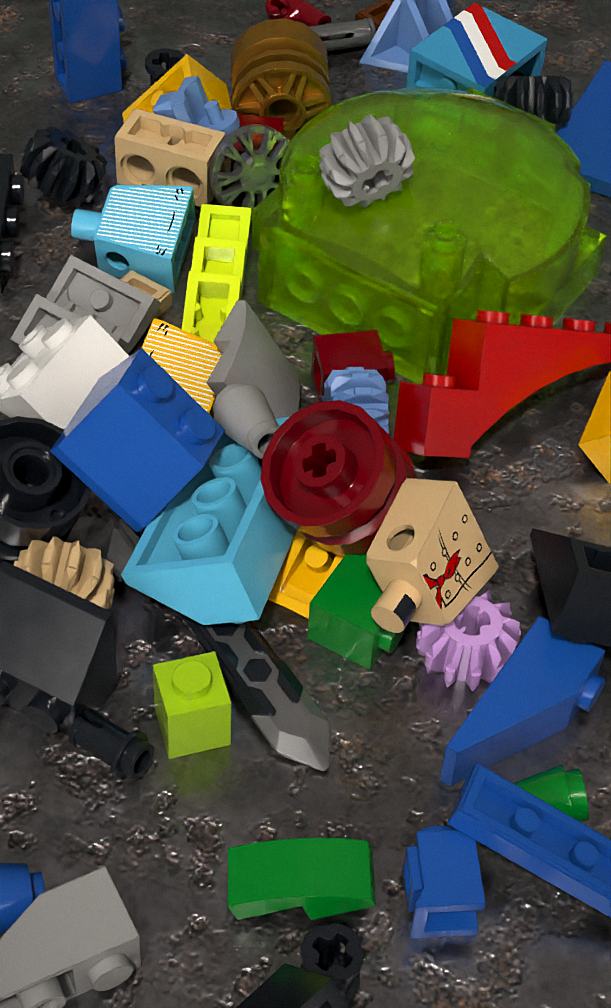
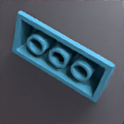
M289 417L276 418L279 427ZM222 434L205 466L146 526L121 574L124 582L128 586L202 625L240 624L259 620L297 529L284 521L266 501L260 480L263 459L256 457L254 453L225 434Z

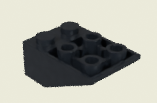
M532 528L530 539L553 634L560 635L577 644L592 642L611 647V546Z

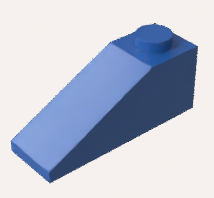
M539 616L447 744L439 780L448 786H452L466 779L476 763L488 768L566 729L579 708L589 712L599 698L606 682L605 678L598 675L605 650L592 643L577 644L560 635L553 634L551 622Z

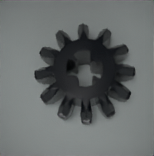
M503 76L497 80L496 93H494L496 120L502 124H506L509 119L519 121L522 125L564 124L570 120L571 108H573L571 81L565 76Z
M48 126L47 129H37L33 138L29 139L22 157L20 172L28 179L27 183L30 187L37 188L43 192V197L50 196L59 204L66 201L72 206L80 207L82 203H90L94 195L98 194L104 182L103 177L106 173L107 161L99 154V149L96 146L84 141V137H77L69 130L62 132L56 127Z

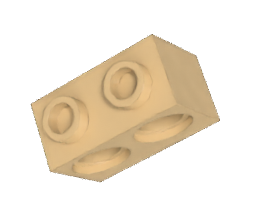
M134 108L115 135L117 184L191 186L194 189V202L196 206L201 207V204H210L215 197L209 180L210 164L214 152L226 137V133ZM225 157L220 172H225Z

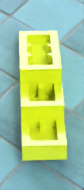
M201 204L198 235L195 237L192 267L188 274L182 329L214 343V339L236 301L242 300L252 219L251 208Z

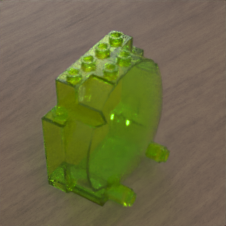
M434 87L379 90L349 98L327 108L308 121L295 134L282 158L279 186L253 209L252 248L259 251L258 302L322 335L377 329L383 351L390 350L392 352L395 372L413 382L421 383L423 373L447 374L453 318L475 320L478 309L510 313L509 323L520 324L521 314L554 317V325L599 273L607 235L586 226L590 212L591 184L580 175L582 164L576 154L555 133L556 125L471 87L466 92ZM369 114L376 120L380 117L389 116L393 123L398 125L401 132L407 135L412 144V152L415 156V160L412 162L414 173L409 178L401 181L402 189L400 191H391L387 194L385 201L380 198L373 200L365 208L359 203L345 207L339 198H335L333 192L327 189L321 177L322 171L319 164L322 159L319 150L324 145L331 143L330 134L332 132H342L346 129L348 121H351L353 124L360 123Z

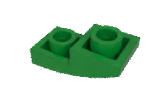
M294 838L228 848V908L237 920L302 906L309 918L314 920L375 907L376 896L372 846L369 841L347 838Z

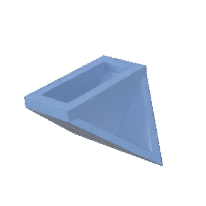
M394 0L359 63L408 73L410 49L453 19L447 1Z

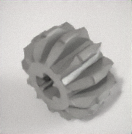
M369 114L360 123L353 124L351 121H348L347 128L342 132H332L330 134L331 143L324 145L319 150L322 159L319 164L322 171L321 177L327 189L331 190L335 198H339L345 207L359 203L365 208L373 200L380 198L385 201L387 194L391 191H400L402 189L401 181L409 178L414 173L412 162L415 160V156L412 152V144L407 135L401 132L398 125L393 123L389 116L380 117L376 120Z

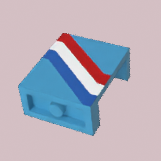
M474 2L410 49L406 87L467 120L481 125L490 117L494 87L497 86V80L503 76L511 75L516 70L527 76H541L548 38Z

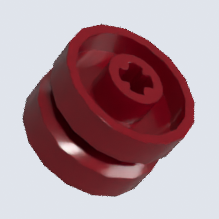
M341 400L316 402L293 413L274 432L263 454L260 480L267 503L284 521L299 530L317 547L337 555L363 554L368 551L401 485L406 478L417 479V475L411 458L406 451L362 407Z

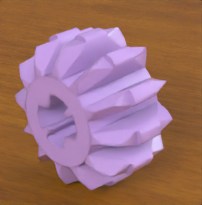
M488 589L480 597L474 596L449 624L440 626L419 623L420 631L417 632L416 648L418 649V654L425 657L424 665L426 666L427 674L444 672V681L447 688L456 680H462L467 683L471 692L479 686L480 679L491 684L517 648L521 636L520 622L511 619L510 602L493 604L490 589Z

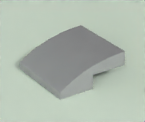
M70 255L47 297L44 298L38 294L34 296L10 340L20 345L22 340L40 325L47 328L63 318L71 321L91 315L117 344L129 354L142 337L162 303L155 297Z
M246 300L236 301L213 341L222 352V356L206 383L216 396L225 387L234 383L256 386L265 394L275 418L290 417L298 411L299 374Z

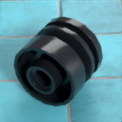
M16 416L0 420V564L3 561L14 564V561H18L20 551L28 549L32 540H42L49 543L53 536L65 542L92 491L50 452L64 429L43 419Z

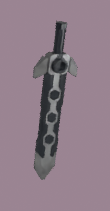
M122 518L119 521V530L117 528L112 530L107 560L114 564L113 576L118 582L123 581L121 574L145 530L144 528L136 532ZM172 609L180 621L188 626L206 653L216 652L222 675L231 686L233 695L256 724L276 754L319 771L327 770L330 766V723L288 665L279 659L253 622L202 625Z

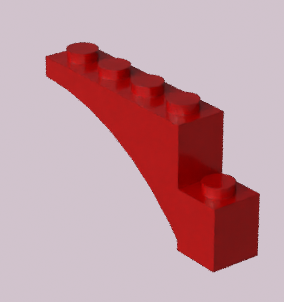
M477 309L475 320L453 318L447 374L423 373L422 383L400 381L393 439L405 451L422 456L470 458L471 447L482 434L506 412L528 396L568 374L594 365L610 363L611 322H605L604 331L600 332L595 331L596 321L563 318L562 328L553 327L554 317L521 314L520 324L509 323L510 313Z

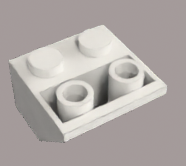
M91 315L71 321L63 318L47 328L43 325L36 327L20 343L19 348L23 353L12 365L6 363L0 367V420L16 416L38 418L65 430L98 379L127 359L129 355Z

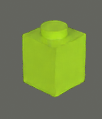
M213 651L153 664L154 708L168 758L172 759L231 745V700L216 652Z

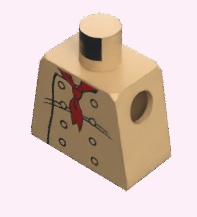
M406 478L401 485L366 554V563L383 592L371 609L372 618L382 628L393 633L402 632L409 621L444 626L451 623L499 568L457 481Z

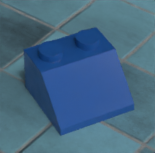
M141 348L98 379L50 452L131 528L139 532L205 466L225 429Z

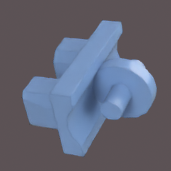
M199 76L185 77L178 91L160 95L153 107L154 114L225 132L226 136L240 127V120L236 111L232 109L221 110L216 100L208 102Z

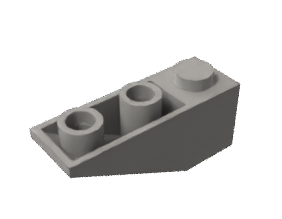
M106 866L41 893L0 938V1008H63L67 1000L89 990L105 991L122 984L131 976L134 970L141 967L139 934Z

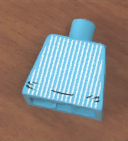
M115 185L109 190L102 212L82 209L75 210L71 224L72 238L94 242L98 269L119 278L124 277L129 271L133 270L175 293L196 223L194 189L191 186Z

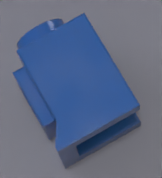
M434 825L419 830L415 835L414 846L406 847L402 868L408 912H414L409 933L410 939L477 935L479 928L476 911L484 910L486 903L476 840L459 830H453L451 827L444 825Z

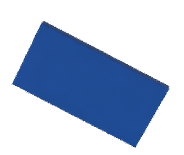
M605 60L570 112V120L562 124L540 157L537 172L611 198V61Z

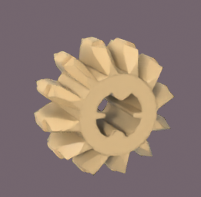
M53 536L49 543L42 540H32L28 549L20 551L18 561H14L13 565L108 610L112 606L115 592L113 588L115 580L113 576L114 564L107 559L101 558V550L97 548L86 549L80 546L79 540L68 543Z

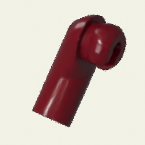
M266 0L265 3L267 16L270 20L289 19L304 23L307 26L331 23L330 16L306 0Z

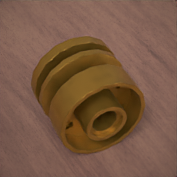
M289 19L265 20L249 27L236 40L230 56L233 110L237 114L284 118L283 135L294 148L299 147L307 134L324 131L332 115L327 49L319 34L304 23Z

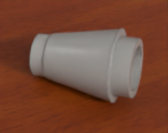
M244 383L231 384L221 390L215 398L213 404L214 419L225 429L223 434L254 453L256 457L263 459V454L279 425L261 389Z

